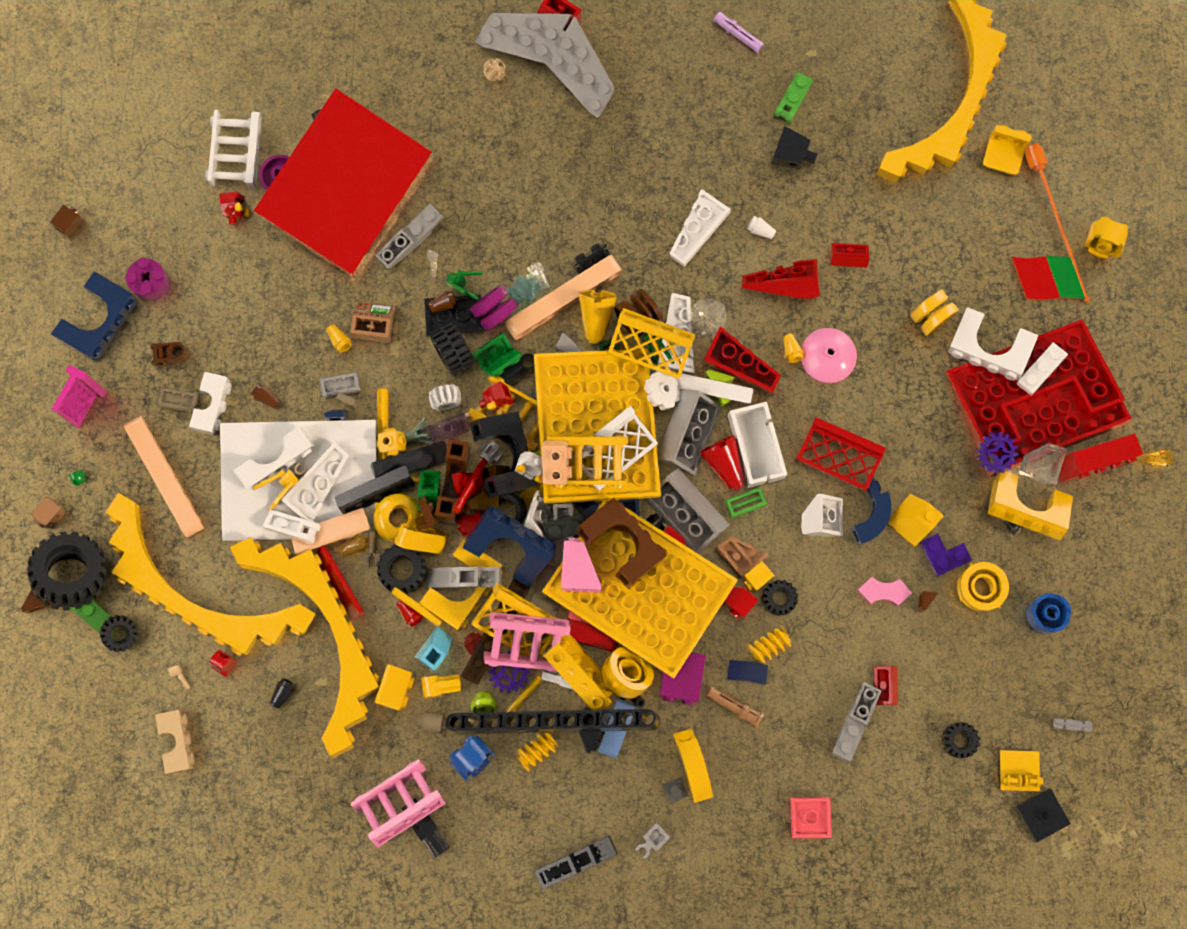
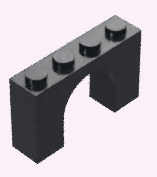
M518 411L481 418L469 423L474 442L491 438L500 439L509 446L512 452L513 462L511 469L505 474L492 476L484 480L489 499L529 490L538 486L534 478L530 480L523 476L524 474L521 475L515 471L520 455L524 452H529L527 438L524 435L522 420L519 417Z

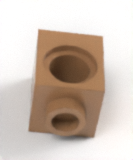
M46 496L31 515L35 517L34 522L41 528L46 526L51 529L66 510Z

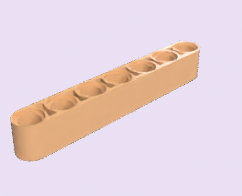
M612 255L607 256L509 318L504 325L514 340H517L578 302L580 291L597 290L620 275L622 269Z
M140 415L124 424L123 426L184 535L188 538L204 529L203 523L142 416Z

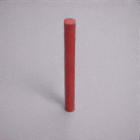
M480 460L453 507L454 513H460L488 463L487 460Z

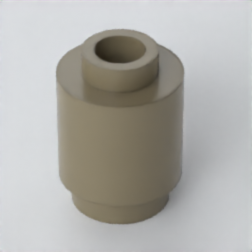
M425 711V713L419 714L418 729L441 734L447 728V718H445L444 714Z

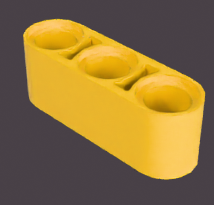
M402 523L394 543L405 549L441 554L449 535L443 530L436 528L418 531L416 525Z

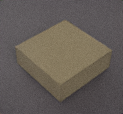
M341 392L338 393L336 397L338 403L353 410L356 409L358 406L356 399Z

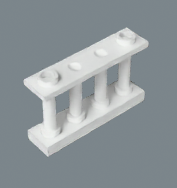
M214 110V116L210 118V125L213 128L209 169L205 171V179L211 187H215L216 179L243 180L248 189H256L262 126L260 113L252 112L251 118H248V120L222 119L219 111ZM220 127H247L250 130V135L247 137L220 136ZM219 144L246 145L248 153H245V155L218 154ZM217 161L240 162L247 165L246 171L243 173L216 171Z

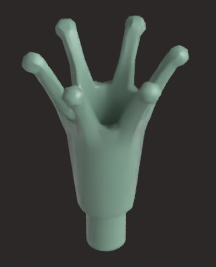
M425 417L416 427L404 433L406 445L413 443L433 444V441H431L435 439L433 436H429L427 433L421 434L431 428L428 425L421 429L425 425Z

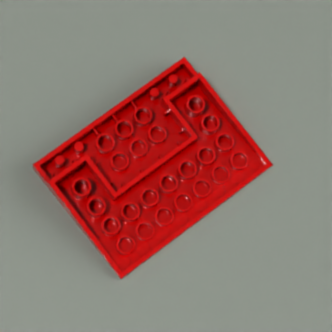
M335 88L253 212L330 265L336 266L350 276L364 258L432 151Z
M1083 319L1037 337L1022 376L1052 343H1055L1068 355L1032 396L1017 385L1018 380H1009L1005 375L992 373L983 366H974L968 362L946 371L976 443H983L982 437H989L990 432L994 434L1002 432V435L1004 433L1008 434L1009 438L1015 440L1012 445L1018 446L1014 450L1015 453H1018V456L1013 457L1016 463H1010L1011 469L1125 426L1132 420L1124 404L1126 399ZM1012 346L992 353L991 355L1005 354L1012 348ZM995 451V452H991V453H993V454H998V453H1002V452ZM992 470L989 472L991 477L997 475L995 473H992Z

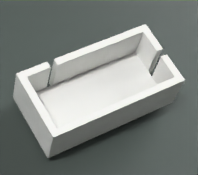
M767 402L729 411L727 416L732 434L737 441L747 488L765 484L766 481L770 483L785 479L787 471L773 422H769L771 415Z

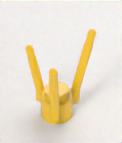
M282 469L278 474L253 486V489L256 490L281 478L279 482L284 489L269 507V512L300 481L290 469L287 472Z

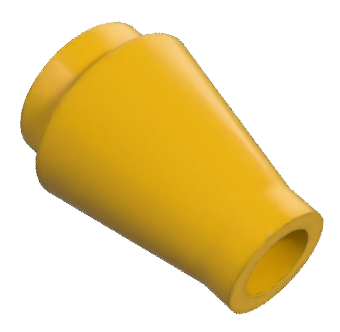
M336 324L330 325L326 331L336 351L343 353L351 347V339Z
M785 335L783 340L786 359L789 363L801 361L804 352L794 335Z

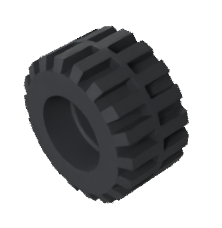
M450 322L430 333L431 341L440 359L452 375L474 364L468 345L453 323Z
M395 544L391 545L392 547L389 549L386 548L385 552L379 556L380 560L377 561V574L384 587L389 591L396 587L405 594L416 591L418 587L420 588L423 580L425 581L427 572L426 562L422 554L417 550L405 549ZM401 558L408 559L413 564V572L405 580L395 579L390 571L392 564Z

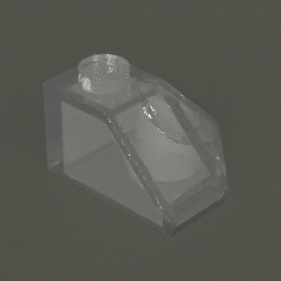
M1051 443L1039 447L1023 456L1018 474L1048 487L1055 486L1067 449Z

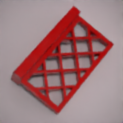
M815 417L796 460L867 491L886 453V448ZM816 432L822 435L824 441L813 444L811 437ZM836 441L840 444L841 449L831 452L828 443ZM825 444L828 454L818 457L815 448ZM813 449L816 458L811 460L802 458L805 451ZM850 449L857 450L859 457L848 460L845 451ZM843 452L846 461L835 464L833 455ZM830 457L833 466L823 467L820 460ZM872 457L877 460L874 466L866 468L863 459ZM860 460L864 469L853 472L850 463ZM848 465L851 474L843 476L839 474L837 468ZM865 472L867 476L865 485L857 482L855 475Z

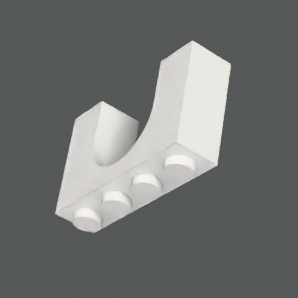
M967 307L948 353L954 358L968 360L974 366H983L992 373L1003 374L1009 380L1019 381L1038 335L1020 328L1012 348L1007 353L1002 355L988 354L980 348L977 342V331L984 314Z

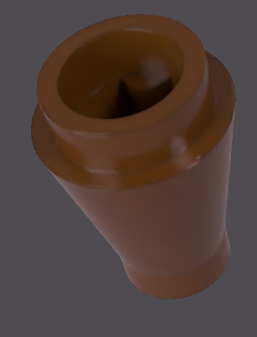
M451 290L449 292L445 291L429 302L428 305L431 312L434 313L452 309L458 303Z
M258 383L250 394L253 400L273 409L280 401L265 384Z

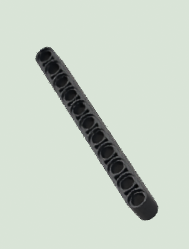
M651 709L453 713L446 719L447 728L457 734L656 730L661 723L659 715ZM649 715H653L652 723L646 724V718ZM593 716L594 722L588 726L587 720ZM613 716V723L607 725L606 721L608 717ZM629 716H633V722L627 725L626 719ZM555 717L554 725L549 726V720ZM574 717V723L568 726V720ZM516 718V725L511 727V721ZM536 718L535 725L530 727L531 719ZM460 719V725L455 728V722ZM476 719H479L478 726L474 728V721ZM498 719L497 725L492 727L493 720Z

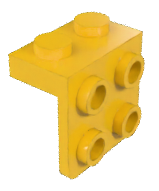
M996 125L990 133L982 165L1013 176L1017 175L1025 148L1030 143L1032 135L1027 134L1023 130L1016 131L1010 129L1006 125Z

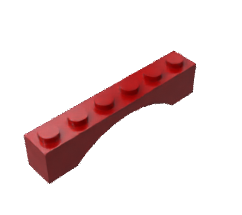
M668 525L663 532L685 545L684 537ZM733 587L721 607L725 605L734 618L742 620L758 602V599L744 587Z

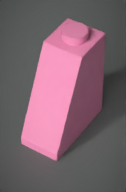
M569 538L568 541H564L561 590L601 593V584L584 542H580V539Z

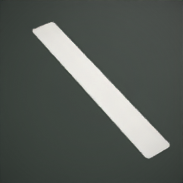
M650 369V376L651 374L659 371ZM681 374L680 379L674 377L678 382L677 388L696 390L707 395L751 403L752 388L687 374Z

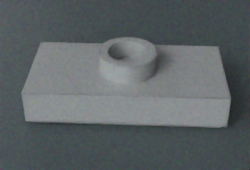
M357 372L319 378L323 398L337 396L340 392L343 394L361 392Z

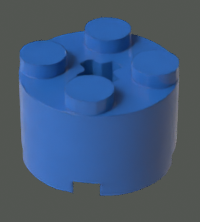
M1047 593L1038 596L1026 608L1028 623L1040 634H1051L1061 631L1070 622V604L1063 596Z
M470 735L464 741L465 745L460 750L456 749L449 756L451 759L450 765L466 782L470 781L469 776L476 777L490 763L488 760L490 755L492 757L495 756L493 750L479 736L474 737Z

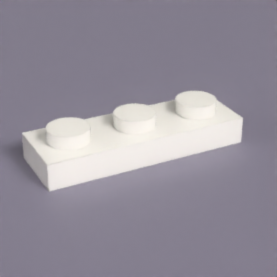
M1052 343L1020 378L1017 385L1032 396L1067 357L1068 353L1055 343Z

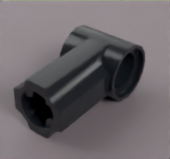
M530 353L523 354L518 363L504 368L501 376L507 385L510 386L525 375L535 372L534 356ZM526 360H531L533 365L528 368L524 367L523 363Z

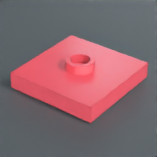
M830 797L790 798L791 838H832Z

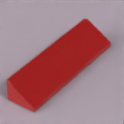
M323 545L316 552L322 562L320 567L323 571L326 570L331 586L335 588L339 600L350 619L354 621L364 615L365 612L329 550Z

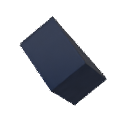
M729 660L727 680L766 685L768 665L752 661Z

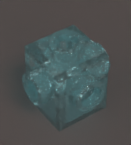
M521 274L513 280L514 285L507 289L517 304L525 300L527 302L537 297L535 293L540 290L537 280L530 274L525 277Z

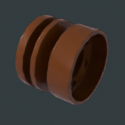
M643 289L637 290L636 295H630L632 305L628 301L623 300L614 307L618 319L623 308L663 322V317L657 304ZM622 324L629 334L632 333L629 326ZM638 333L639 338L643 336L645 333Z

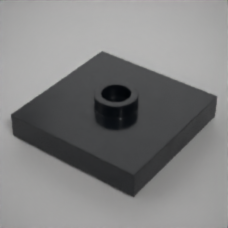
M1051 788L1016 806L1035 843L1071 824Z

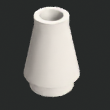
M753 216L747 227L750 233L766 237L770 240L776 232L761 217L757 218L756 216Z

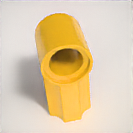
M460 674L421 678L423 698L462 691Z

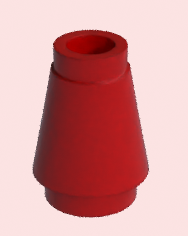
M401 600L396 603L406 625L414 627L422 621L423 616Z

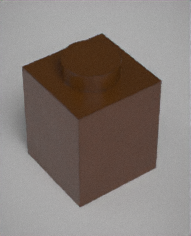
M63 205L50 223L55 229L70 239L83 223V220L79 216L81 213L72 206L68 208Z

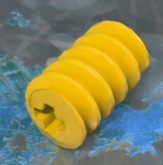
M781 625L780 630L778 628L773 629L774 635L768 632L767 638L761 636V643L755 640L754 647L751 644L747 645L756 662L760 661L765 664L764 657L772 660L771 653L778 656L777 649L785 652V644L789 648L792 647L791 640Z
M549 732L544 733V737L537 734L538 741L530 739L531 746L525 743V751L520 748L517 749V758L528 772L530 771L529 764L536 767V759L543 762L542 755L547 758L549 757L548 750L553 753L556 752L555 745L557 743Z

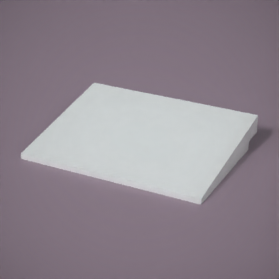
M376 420L220 423L222 541H243L249 537H252L254 541L291 540V537L263 528L269 514V507L284 489L279 482L281 478L256 490H248L234 469L249 459H253L260 464H270L276 461L284 449L283 437L299 426L303 428L315 447L311 449L312 453L304 458L302 456L295 459L296 463L287 469L286 467L282 469L285 472L290 469L295 475L294 468L297 464H300L297 472L302 473L305 467L308 471L332 443L335 442L349 456L313 522L320 523L343 515L338 508L335 496L375 479L370 465L372 462L377 461ZM282 500L273 509L274 511L301 518ZM375 504L364 508L369 519V530H375L373 525ZM369 530L343 539L368 538Z

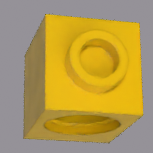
M761 561L742 577L744 579L743 584L749 591L753 590L755 593L772 579L774 574Z

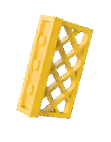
M623 308L608 353L680 379L696 334ZM621 325L629 326L632 333L623 336L620 330ZM645 332L650 339L641 342L638 333ZM634 336L638 345L630 348L626 339ZM662 338L666 340L668 346L659 349L655 340ZM622 341L626 350H615V343ZM652 342L656 351L647 354L644 345ZM681 345L686 347V351L678 356L673 347ZM640 347L644 356L637 358L633 355L632 350ZM670 349L674 358L666 361L661 352ZM656 354L659 355L662 363L657 365L652 363L650 357ZM677 361L680 367L679 371L670 370L668 364Z
M496 583L493 587V593L471 624L494 637L495 629L493 628V631L490 630V624L483 626L479 623L482 617L490 616V612L506 613L507 611L516 610L518 615L558 618L501 584ZM497 599L502 602L503 608L492 610L491 604ZM507 629L508 633L502 634L501 642L512 648L511 637L514 636V632L510 633V629ZM530 631L522 632L524 643L520 644L519 653L530 656L531 653L528 652L527 646L532 645L533 640L526 642L525 633H530ZM553 634L541 638L538 657H541L553 640Z

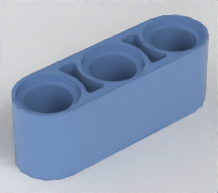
M617 698L613 710L635 709L636 705ZM610 716L608 725L613 723V716ZM629 716L626 719L627 725H629L632 716ZM605 731L597 752L616 759L626 731Z

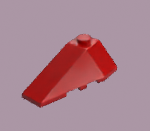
M817 259L792 262L793 266L783 268L781 265L771 272L762 270L742 276V288L795 298L813 299L819 297Z

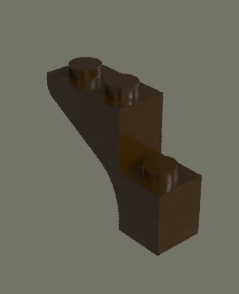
M493 465L483 470L481 488L468 497L460 513H465V516L480 514L482 517L490 505L499 509V498L489 499L484 480L507 473L510 470V466Z

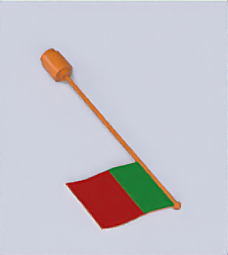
M1039 143L1031 144L1025 148L1026 152L1024 154L1030 170L1040 173L1069 257L1043 256L1019 258L1011 256L1025 298L1031 300L1073 298L1089 302L1090 297L1088 298L1043 173V170L1046 168L1045 166L1048 164L1046 155Z

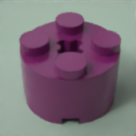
M140 258L129 267L125 275L128 287L140 299L145 301L158 300L169 289L167 272L158 262L152 259Z

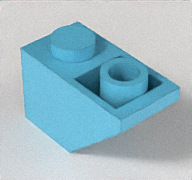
M437 626L414 658L428 669L435 671L446 657L453 637Z

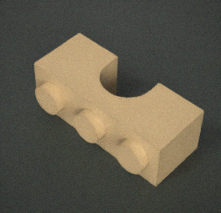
M178 709L156 714L158 734L165 735L170 733L176 739L175 748L169 753L162 754L165 774L193 769L192 764H195L193 752L190 753L191 736L186 731L185 725H188L186 713Z

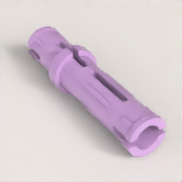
M721 11L714 18V22L723 27L726 33H731L756 53L763 47V42L740 27L737 21L729 19Z

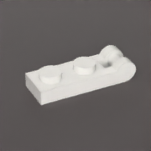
M270 510L263 528L302 540L308 544H313L315 541L314 536L316 532H319L321 526L312 521ZM305 528L309 529L307 534L303 533Z

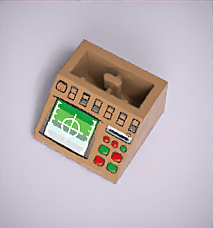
M357 302L350 330L352 338L390 343L395 306Z

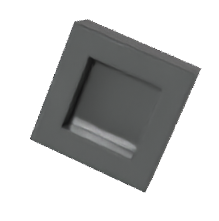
M681 777L663 784L670 804L689 796Z

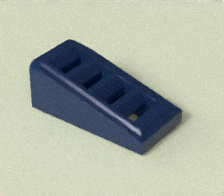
M345 409L330 410L324 413L326 421L348 420V411Z

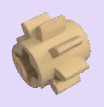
M488 59L484 63L483 73L488 80L496 81L498 79L500 81L505 76L506 66L500 59Z

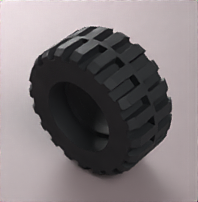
M66 531L60 532L58 536H55V534L50 535L47 541L45 539L41 540L39 548L34 547L32 550V556L28 559L27 567L29 582L34 595L40 598L43 604L48 605L50 603L51 608L54 609L63 607V610H69V607H75L76 610L80 609L84 603L86 605L92 603V598L97 599L100 595V590H104L105 580L107 579L106 558H104L102 548L98 547V543L95 540L90 541L89 536L83 534L81 537L78 532H72V534H67ZM65 559H75L87 566L86 573L80 579L71 583L57 582L48 575L49 570L54 564Z

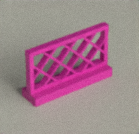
M68 365L65 372L70 377L51 410L72 426L79 428L96 396L98 395L103 398L107 391L87 373Z

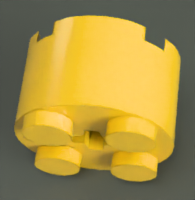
M1100 217L1099 220L1091 224L1085 247H1088V252L1094 256L1105 259L1108 256H1114L1113 259L1118 258L1124 250L1128 236V226L1112 221L1109 217Z

